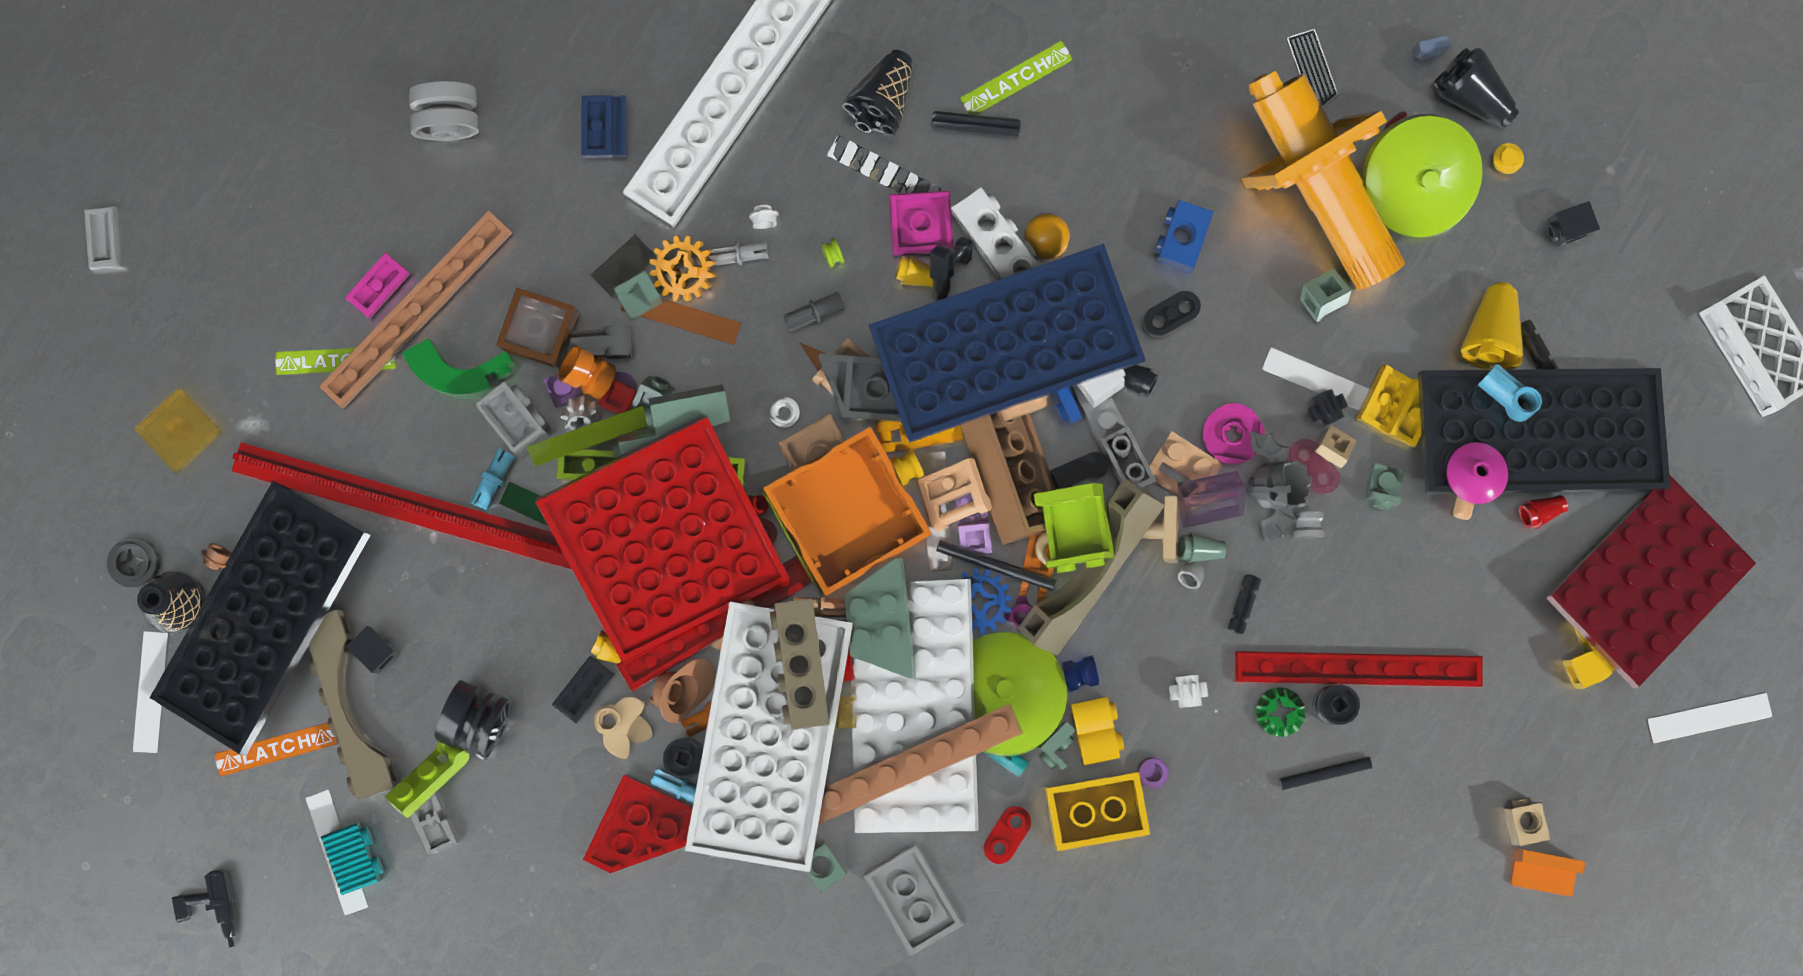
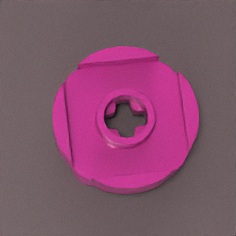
M1238 403L1223 405L1215 409L1204 422L1202 441L1205 451L1208 455L1226 465H1239L1247 462L1257 454L1252 450L1250 433L1256 430L1261 434H1265L1263 424L1255 415V412L1245 405ZM1231 426L1237 427V433L1241 434V439H1235L1234 443L1230 442L1229 437L1225 436V431H1229Z

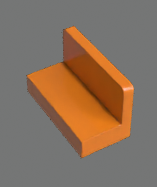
M1516 848L1510 884L1571 897L1574 891L1576 873L1584 874L1586 861Z

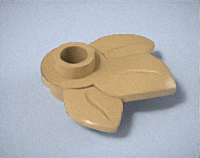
M625 697L615 705H603L595 712L593 717L594 726L599 733L603 734L604 747L612 755L621 759H627L630 753V742H643L653 737L651 726L644 718L639 716L644 709V701L635 697ZM607 714H612L615 718V722L611 726H607L604 723V717Z

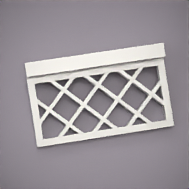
M1765 275L1699 312V315L1762 417L1779 411L1803 395V380L1800 379L1801 367L1803 366V336ZM1757 286L1760 287L1765 295L1764 305L1751 301L1753 289ZM1734 302L1743 305L1741 317L1732 316L1726 304ZM1750 307L1763 311L1760 324L1747 321ZM1769 313L1777 315L1780 319V331L1767 327ZM1746 327L1759 331L1757 344L1750 343L1745 337ZM1766 333L1779 337L1776 350L1763 347ZM1785 340L1795 343L1797 347L1796 357L1783 353ZM1762 353L1775 357L1773 371L1765 369L1761 362ZM1782 359L1795 363L1792 377L1780 373ZM1778 379L1791 383L1789 396L1783 398L1777 388Z

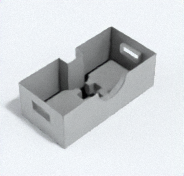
M438 790L411 815L428 856L460 842L451 819L444 820L441 814V810L446 807ZM450 839L449 842H447V843H445V844H442V845H440V846H438V847H436V848L430 850L431 847H434V846H436V845H438V844H440V843H442V842L447 841V840Z

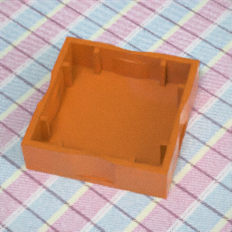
M871 426L761 489L766 494L823 597L862 576L867 570L887 558L896 556L932 535L913 499L899 483L893 465Z

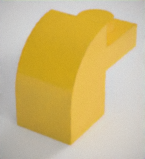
M1575 629L1584 652L1563 660V663L1574 688L1584 689L1605 680L1615 669Z

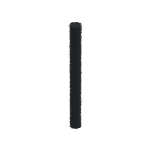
M942 540L939 541L936 549L939 553L1052 592L1057 581L1056 579Z

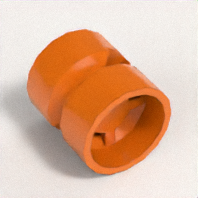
M576 345L564 357L558 371V380L572 388L580 386L584 394L599 400L609 390L615 377L616 367L599 357L594 359L593 353Z

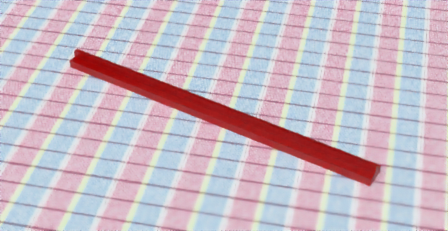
M240 442L237 453H233L232 459H235L231 471L269 483L274 481L283 487L572 570L553 533L550 531Z

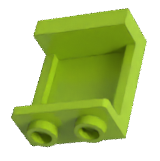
M1089 483L1034 494L1036 506L1043 507L1051 561L1046 562L1047 568H1057V573L1075 571L1076 564L1086 563V568L1105 565L1104 559L1115 558L1103 484Z

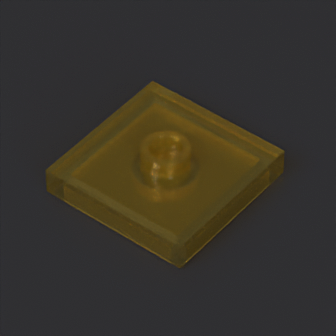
M180 387L134 428L141 438L176 474H179L223 433Z

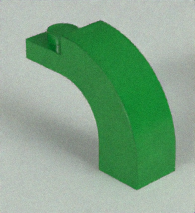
M429 338L402 352L407 364L421 381L441 394L461 399L486 396L494 390L491 383L492 379L495 378L496 381L508 377L512 373L511 369L517 366L512 356L505 351L475 368L456 369L445 362L436 344Z

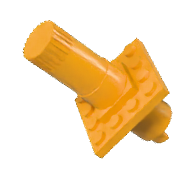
M1273 71L1268 75L1264 73L1248 83L1250 94H1254L1256 98L1252 105L1280 155L1240 178L1245 188H1257L1259 191L1264 188L1269 190L1273 187L1278 189L1283 186L1285 189L1296 183L1310 210L1314 212L1356 290L1370 287L1400 270L1405 265V261L1349 157V154L1356 151L1353 142L1360 139L1365 141L1380 132L1378 127L1387 122L1382 111L1341 117L1331 123L1305 74H1300L1282 83L1277 72Z

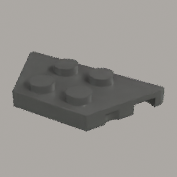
M819 353V362L842 418L902 422L880 358Z

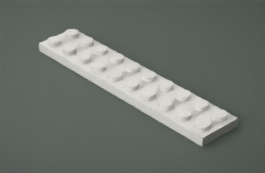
M756 0L624 189L623 194L674 228L831 0Z

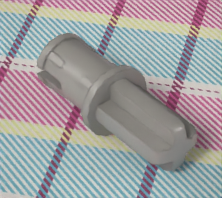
M767 240L742 244L739 241H735V245L710 248L712 253L708 256V261H716V264L713 266L731 263L743 265L744 261L769 259Z

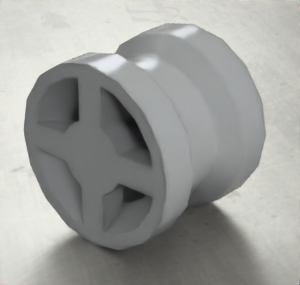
M1294 512L1298 521L1296 522V529L1293 531V538L1324 537V530L1321 528L1324 512Z

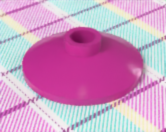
M1469 443L1458 448L1451 455L1447 464L1446 475L1450 488L1460 499L1472 504H1485L1499 497L1504 491L1508 481V468L1502 455L1493 447L1484 443ZM1478 466L1485 469V476L1478 475L1476 471Z

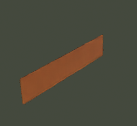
M662 299V304L640 316L732 345L735 344L741 325L740 322ZM622 305L621 311L626 312L625 309H624V307H623V305Z

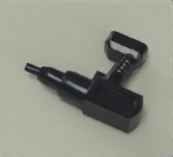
M960 237L955 242L954 248L939 244L931 250L930 278L933 279V291L936 294V301L948 297V293L951 290V278L954 276V265L957 262L967 265L972 260L971 240Z
M214 870L204 876L208 891L206 893L183 894L172 897L177 923L190 920L192 916L191 907L205 905L206 911L214 909L216 921L221 925L222 934L227 938L229 948L235 946L233 936H235L233 923L235 912L232 902L235 900L228 870Z

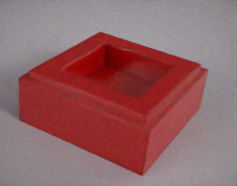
M614 379L609 390L599 399L597 405L616 415L629 411L638 390Z

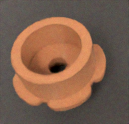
M210 543L206 550L201 551V555L204 558L203 563L207 567L218 571L226 567L225 564L231 555L230 551L213 543Z

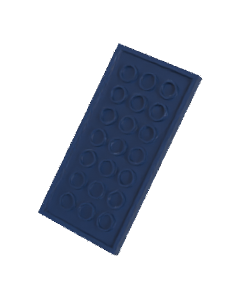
M1104 244L869 324L909 443L1134 366L1146 360Z

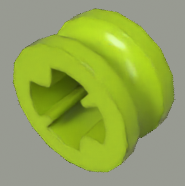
M835 237L831 238L830 243H820L830 268H833L836 262L845 263Z

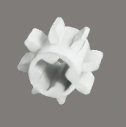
M584 396L573 399L568 398L567 407H562L561 418L565 419L564 428H569L572 431L598 422L600 412L596 411L597 402H591Z
M1198 675L1175 677L1176 685L1169 686L1171 701L1178 700L1179 708L1202 706L1201 697H1208L1207 682L1199 683Z

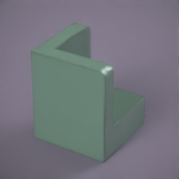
M646 271L614 288L617 297L632 320L663 303Z

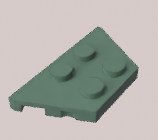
M895 558L844 594L846 621L853 623L849 643L850 656L901 676L916 678L903 558Z

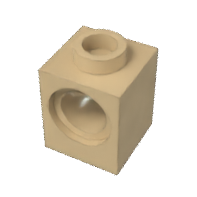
M1530 797L1512 800L1513 806L1503 808L1512 845L1523 846L1551 840L1542 802H1531ZM1525 812H1528L1532 817V823L1527 829H1524L1520 824V817Z

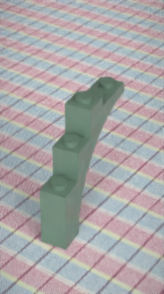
M723 384L649 398L650 408H646L644 411L647 426H654V429L617 435L619 445L613 446L615 459L706 414L712 426L729 422L730 415Z

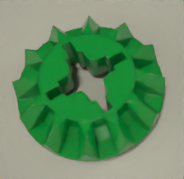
M1273 688L1266 691L1258 700L1256 718L1261 728L1268 734L1277 737L1289 736L1298 731L1306 719L1305 704L1299 694L1289 688ZM1277 699H1279V703L1283 707L1293 708L1292 711L1285 715V725L1280 717L1268 715L1277 710Z

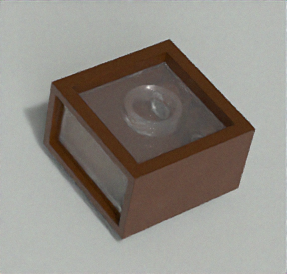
M516 287L496 346L504 352L507 351L510 354L559 369L579 311L575 306Z

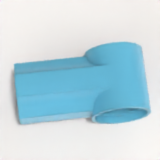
M1498 364L1478 384V386L1505 407L1507 415L1514 421H1526L1541 407L1542 398L1539 392L1532 387L1522 385ZM1518 399L1525 400L1529 405V410L1521 408Z

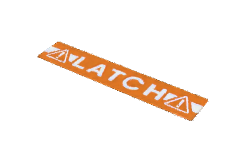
M327 722L254 742L246 756L240 755L232 749L215 753L214 756L219 776L221 777L337 745L338 742L336 735L334 736L331 733Z

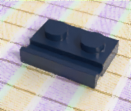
M612 95L582 96L581 155L583 158L627 157V98L625 95H621V97H612Z

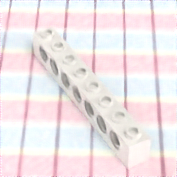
M980 188L951 208L952 218L967 238L972 241V245L998 280L1014 275V270L1018 267L1023 266L1031 269L1039 266L1033 258L1036 254L1031 245L1026 240L1022 242L1016 235L1018 229L1009 217L1004 219L998 211L1001 207L996 198L991 193L986 195L983 189ZM989 219L995 224L990 229H982L979 223ZM1001 243H1008L1013 247L1007 253H1001L996 249ZM1122 369L1078 384L1077 386L1093 408H1095L1124 387L1125 379L1123 377L1126 374Z

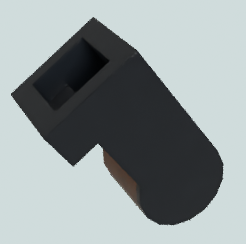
M1091 452L1052 469L1050 473L1057 490L1073 487L1086 480L1096 481L1103 478L1109 470V461L1101 452Z

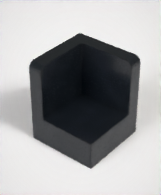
M366 626L346 646L371 673L379 674L400 653L392 643H387L371 626Z

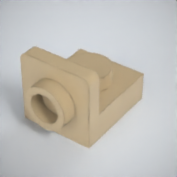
M1330 425L1317 442L1315 452L1326 461L1342 468L1348 461L1357 440Z

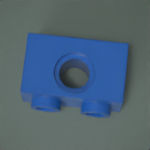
M1182 200L1178 201L1175 208L1169 207L1164 224L1169 225L1165 236H1159L1154 252L1159 253L1156 262L1191 274L1195 268L1214 211ZM1184 230L1189 234L1190 240L1184 243L1179 242L1175 238L1174 232Z

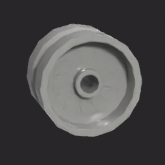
M438 81L418 84L411 87L408 91L409 106L412 110L416 111L410 117L411 134L414 137L425 140L448 141L469 138L479 132L478 116L471 111L477 106V91L474 86L461 82Z

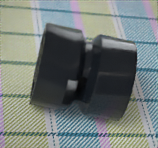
M1343 684L1328 685L1319 689L1314 695L1312 708L1315 716L1322 723L1344 725L1353 721L1358 715L1360 699L1357 693L1349 686Z
M680 738L668 744L663 754L664 767L668 773L681 779L694 777L699 774L703 745L692 738Z

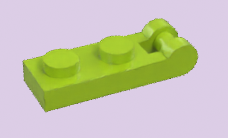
M438 742L436 749L385 796L386 800L405 818H409L468 762L469 754L465 753V749L462 747L453 748Z

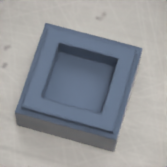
M1447 35L1418 42L1412 50L1414 59L1419 61L1444 55L1451 46L1449 37Z

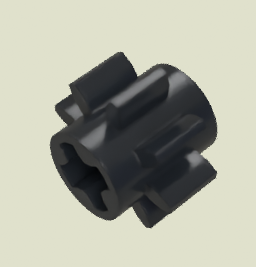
M1330 389L1311 398L1314 406H1311L1308 411L1313 422L1321 420L1323 426H1326L1345 417L1342 410L1348 407L1343 393L1336 396L1333 390Z

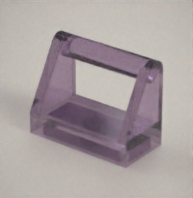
M1238 471L1177 483L1183 528L1244 516L1246 491ZM1234 499V506L1191 514L1192 507Z

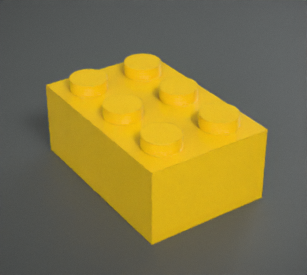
M1135 771L1044 787L1054 847L1057 851L1150 835L1139 772Z

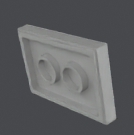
M917 843L863 874L910 957L964 925Z

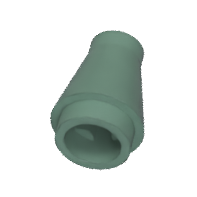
M1190 532L1188 535H1182L1180 538L1179 558L1186 560L1187 563L1224 559L1226 543L1225 541L1214 540Z

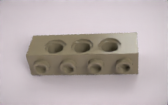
M811 598L775 603V611L770 612L772 631L778 630L780 642L774 643L776 662L782 661L784 674H778L780 693L786 692L788 705L782 706L784 723L791 724V730L830 725L813 600ZM797 625L804 630V636L799 642H790L786 638V631L790 626ZM797 656H802L808 661L807 670L801 674H796L790 669L791 660ZM805 687L811 690L813 697L809 704L799 705L795 702L794 694L799 688Z

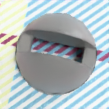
M1195 562L1185 564L1178 573L1180 583L1190 589L1199 588L1205 577L1203 567H1198L1195 565Z

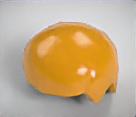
M1041 213L1027 223L1024 239L1035 251V256L1041 259H1054L1064 253L1068 247L1070 231L1067 223L1060 216L1053 213Z

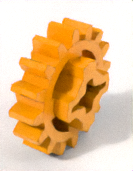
M680 235L674 236V244L668 239L663 240L664 249L655 248L654 252L658 255V258L650 259L649 263L656 266V270L649 272L650 276H657L658 278L653 284L654 287L663 286V296H667L672 292L673 301H678L681 295H683L685 301L692 300V292L696 297H701L703 295L701 287L709 289L711 284L707 279L716 277V273L710 271V267L715 265L716 261H708L707 258L712 253L711 249L703 251L701 248L704 242L699 240L693 244V237L690 235L686 236L684 242H682ZM680 248L675 258H666L671 251ZM694 253L700 259L701 266L698 265L693 257ZM684 262V266L689 269L687 273L681 275L682 272L680 269H677V264ZM664 271H667L670 275L671 283L666 278ZM699 278L695 285L685 289L688 280Z

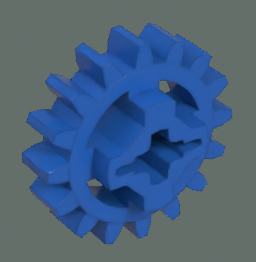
M974 568L973 576L970 577L966 572H962L963 579H970L972 583L971 600L976 599V594H981L983 599L994 600L983 604L982 610H977L976 605H972V613L975 614L976 622L972 621V633L975 628H979L981 635H985L986 627H990L993 632L997 631L995 623L999 621L1005 624L1006 620L1002 614L1011 613L1012 610L1005 606L1006 602L1013 600L1012 596L1004 595L1009 585L1004 584L1000 586L998 583L1001 580V576L998 574L993 579L990 578L989 569H986L984 575H979L978 569ZM983 582L991 584L998 594H989L983 589ZM999 606L996 615L987 621V612L991 607Z

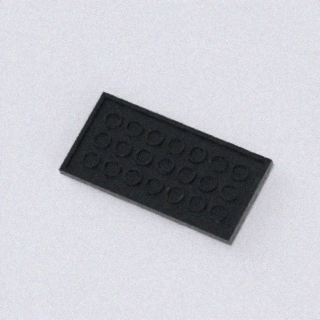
M1661 368L1506 370L1525 387H1532L1537 390L1542 398L1539 410L1522 422L1511 419L1507 415L1505 407L1478 386L1490 370H1421L1418 372L1425 494H1455L1447 480V464L1451 455L1458 448L1469 443L1487 444L1496 449L1504 458L1508 468V481L1502 493L1653 491L1671 489ZM1518 399L1520 407L1529 410L1528 403L1523 399ZM1478 466L1476 469L1478 475L1485 476V469Z
M272 481L225 564L226 567L220 572L199 609L196 618L191 623L149 698L236 753L246 756L370 535Z

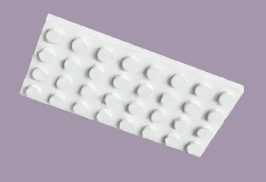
M970 579L906 582L916 678H907L852 657L855 675L854 680L851 681L853 774L975 720ZM849 584V590L858 584ZM976 755L854 809L855 833L978 831Z
M730 602L685 851L810 872L853 623L815 616L830 725L791 730V724L784 723L782 709L783 705H788L787 693H780L778 674H784L782 661L776 662L774 643L780 642L778 630L772 631L770 612L775 611V609ZM797 625L790 626L786 631V638L790 642H799L804 636V630ZM797 656L790 662V669L796 674L804 673L808 668V661L802 656ZM805 687L799 688L794 694V700L799 705L809 704L813 697L811 690Z

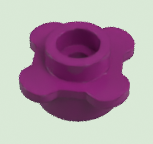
M1020 596L1016 599V604L1013 606L1011 613H1005V619L1008 622H1012L1017 627L1021 625L1033 608L1028 603V598ZM1021 612L1026 613L1024 618L1020 616Z

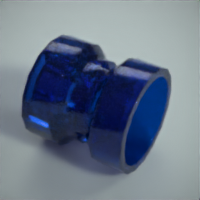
M1093 655L1083 657L1079 662L1072 660L1062 662L1069 692L1079 690L1080 686L1088 685L1089 687L1100 685Z

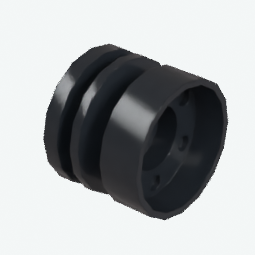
M459 680L445 702L436 726L434 738L438 742L456 748L463 738L466 737L465 753L472 754L477 748L476 756L486 760L501 740L506 729L511 700L501 697L496 703L497 694L490 692L480 703L481 688Z

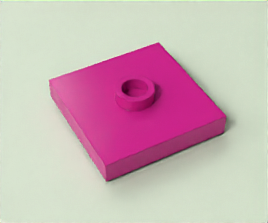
M950 191L889 195L893 256L930 254L931 250L939 244L954 248Z

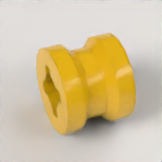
M913 449L906 451L905 455L900 458L896 456L890 458L902 487L907 485L910 479H920L925 476Z

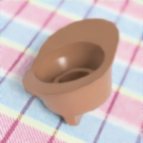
M699 658L686 663L678 671L663 673L654 684L653 694L649 698L650 702L660 709L661 715L666 721L671 723L680 722L710 694L715 682L714 667L709 661Z

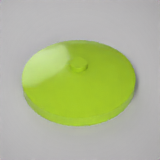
M1432 114L1413 115L1393 123L1374 141L1363 165V186L1387 228L1410 237L1432 236L1458 223L1474 204L1482 182V159L1472 136L1456 122Z
M997 632L973 640L975 719L1006 705H1012L1023 731L1022 735L984 751V753L995 756H1015L1036 749L1053 735L1065 712L1067 685L1059 662L1052 653L1033 645L1022 634Z

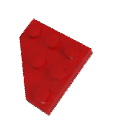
M623 775L583 861L611 874L683 848L687 843L693 807L638 780Z

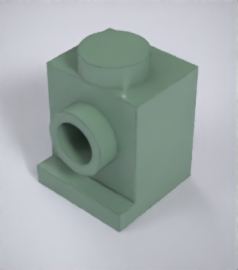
M1333 268L1305 283L1300 301L1315 321L1319 322L1323 316L1348 303L1351 287L1347 279L1343 276L1341 277Z

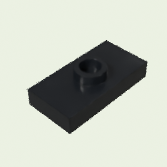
M589 656L552 703V706L577 724L615 674L595 658Z

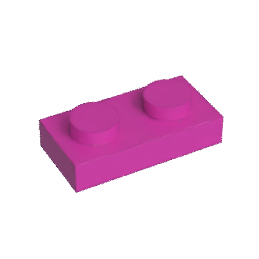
M385 252L347 294L345 299L371 319L410 273Z

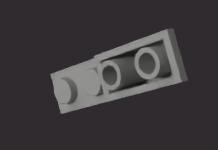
M1078 386L1074 387L1073 393L1086 417V422L1101 451L1107 457L1109 465L1119 482L1122 483L1127 478L1142 488L1156 482L1129 426H1126L1112 397L1110 396L1093 408Z

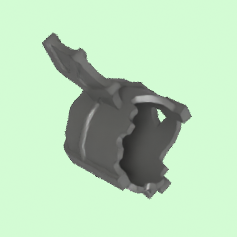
M1255 430L1250 433L1252 450L1255 453L1264 455L1270 462H1265L1257 468L1255 476L1249 479L1248 489L1251 495H1255L1256 500L1262 507L1276 510L1275 514L1261 521L1263 540L1266 541L1274 536L1284 537L1287 526L1298 521V518L1293 513V508L1307 505L1306 500L1310 497L1308 488L1313 483L1312 476L1307 474V467L1302 464V461L1287 460V453L1290 450L1289 446L1278 444L1273 433L1261 434Z

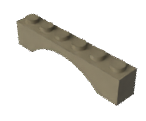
M1125 478L1107 502V513L1115 558L1104 559L1105 565L1086 568L1085 563L1076 575L1062 588L1048 598L1036 603L1018 627V630L1033 645L1058 656L1165 505L1149 491Z
M334 610L326 613L308 645L313 657L309 662L314 676L319 677L322 686L319 689L321 702L324 706H328L331 718H328L330 731L334 736L337 735L340 747L337 748L339 760L342 765L347 766L350 777L346 778L349 791L352 795H356L357 799H364L391 790L399 783L391 758L377 749L363 735L348 707L345 693V667L349 650L346 646L353 640L345 612Z

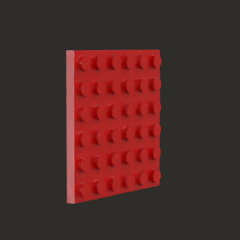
M707 414L536 498L537 506L622 662L727 611L730 602L741 604L790 579Z

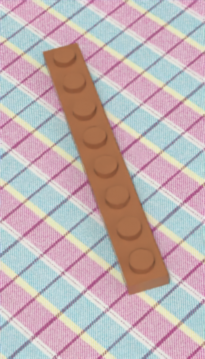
M488 211L319 387L344 409L507 240L512 232Z
M1012 705L999 708L824 788L818 825L1022 735L1023 731Z

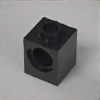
M1590 201L1556 212L1547 219L1548 234L1551 240L1556 241L1557 247L1589 237L1600 230Z

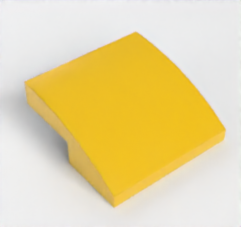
M1381 365L1355 419L1401 443L1416 447L1422 435L1418 379H1411L1389 365Z

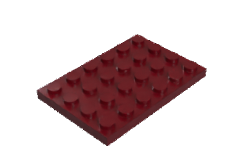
M1671 475V489L1650 491L1546 597L1633 689L1640 687L1756 564Z

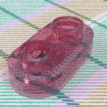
M1310 439L1298 440L1289 450V460L1302 461V464L1306 465L1307 474L1312 476L1313 484L1309 487L1313 492L1320 495L1333 492L1340 483V474L1333 463L1326 461L1315 452L1318 447L1316 442ZM1300 450L1308 452V460L1303 461L1299 458ZM1319 474H1324L1327 477L1326 485H1321L1318 482Z

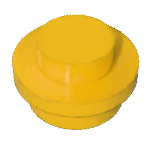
M1512 143L1500 145L1493 154L1494 166L1498 171L1505 174L1516 172L1524 162L1522 150Z

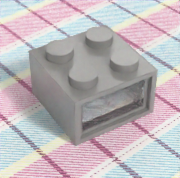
M504 381L475 405L510 450L523 459L529 454L527 446L542 442L551 437L546 430L550 425L535 408L533 410L528 408L531 401L516 384L511 387Z

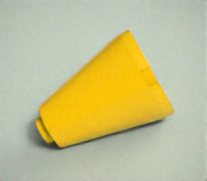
M1497 282L1487 288L1462 343V358L1473 366L1490 369V364H1498L1504 370H1510L1522 364L1523 345L1518 292L1509 283Z

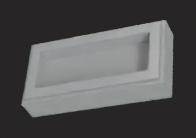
M106 206L84 209L88 268L90 270L122 267L117 207Z

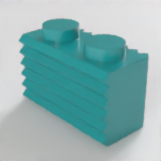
M361 822L321 836L341 895L382 881L380 874L384 873L380 858L378 856L373 857L369 845L373 844V838L367 826L362 827Z

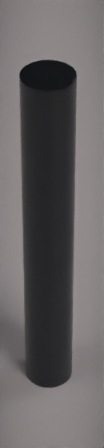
M1368 756L1279 778V783L1283 791L1372 769V762Z

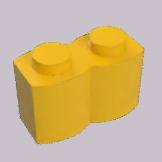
M1104 696L1069 704L1082 765L1085 766L1121 758L1120 751L1125 749L1121 732L1115 733L1113 720H1118L1114 701L1109 702L1108 697Z

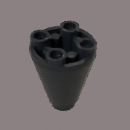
M1468 48L1463 49L1455 57L1454 62L1456 64L1449 72L1444 71L1435 79L1433 84L1437 87L1436 92L1445 100L1494 126L1498 125L1500 128L1508 126L1519 113V110L1515 107V101L1486 53L1481 48H1475L1472 51Z

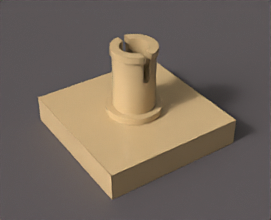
M1165 496L1164 518H1162V521L1154 520L1142 538L1162 539L1164 561L1166 563H1178L1180 502L1177 496Z

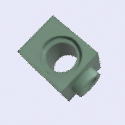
M817 841L815 842L811 869L807 874L819 891L822 892L845 876L847 871L826 842L822 845H819ZM817 856L827 857L830 861V869L825 873L815 871L813 868L814 858Z

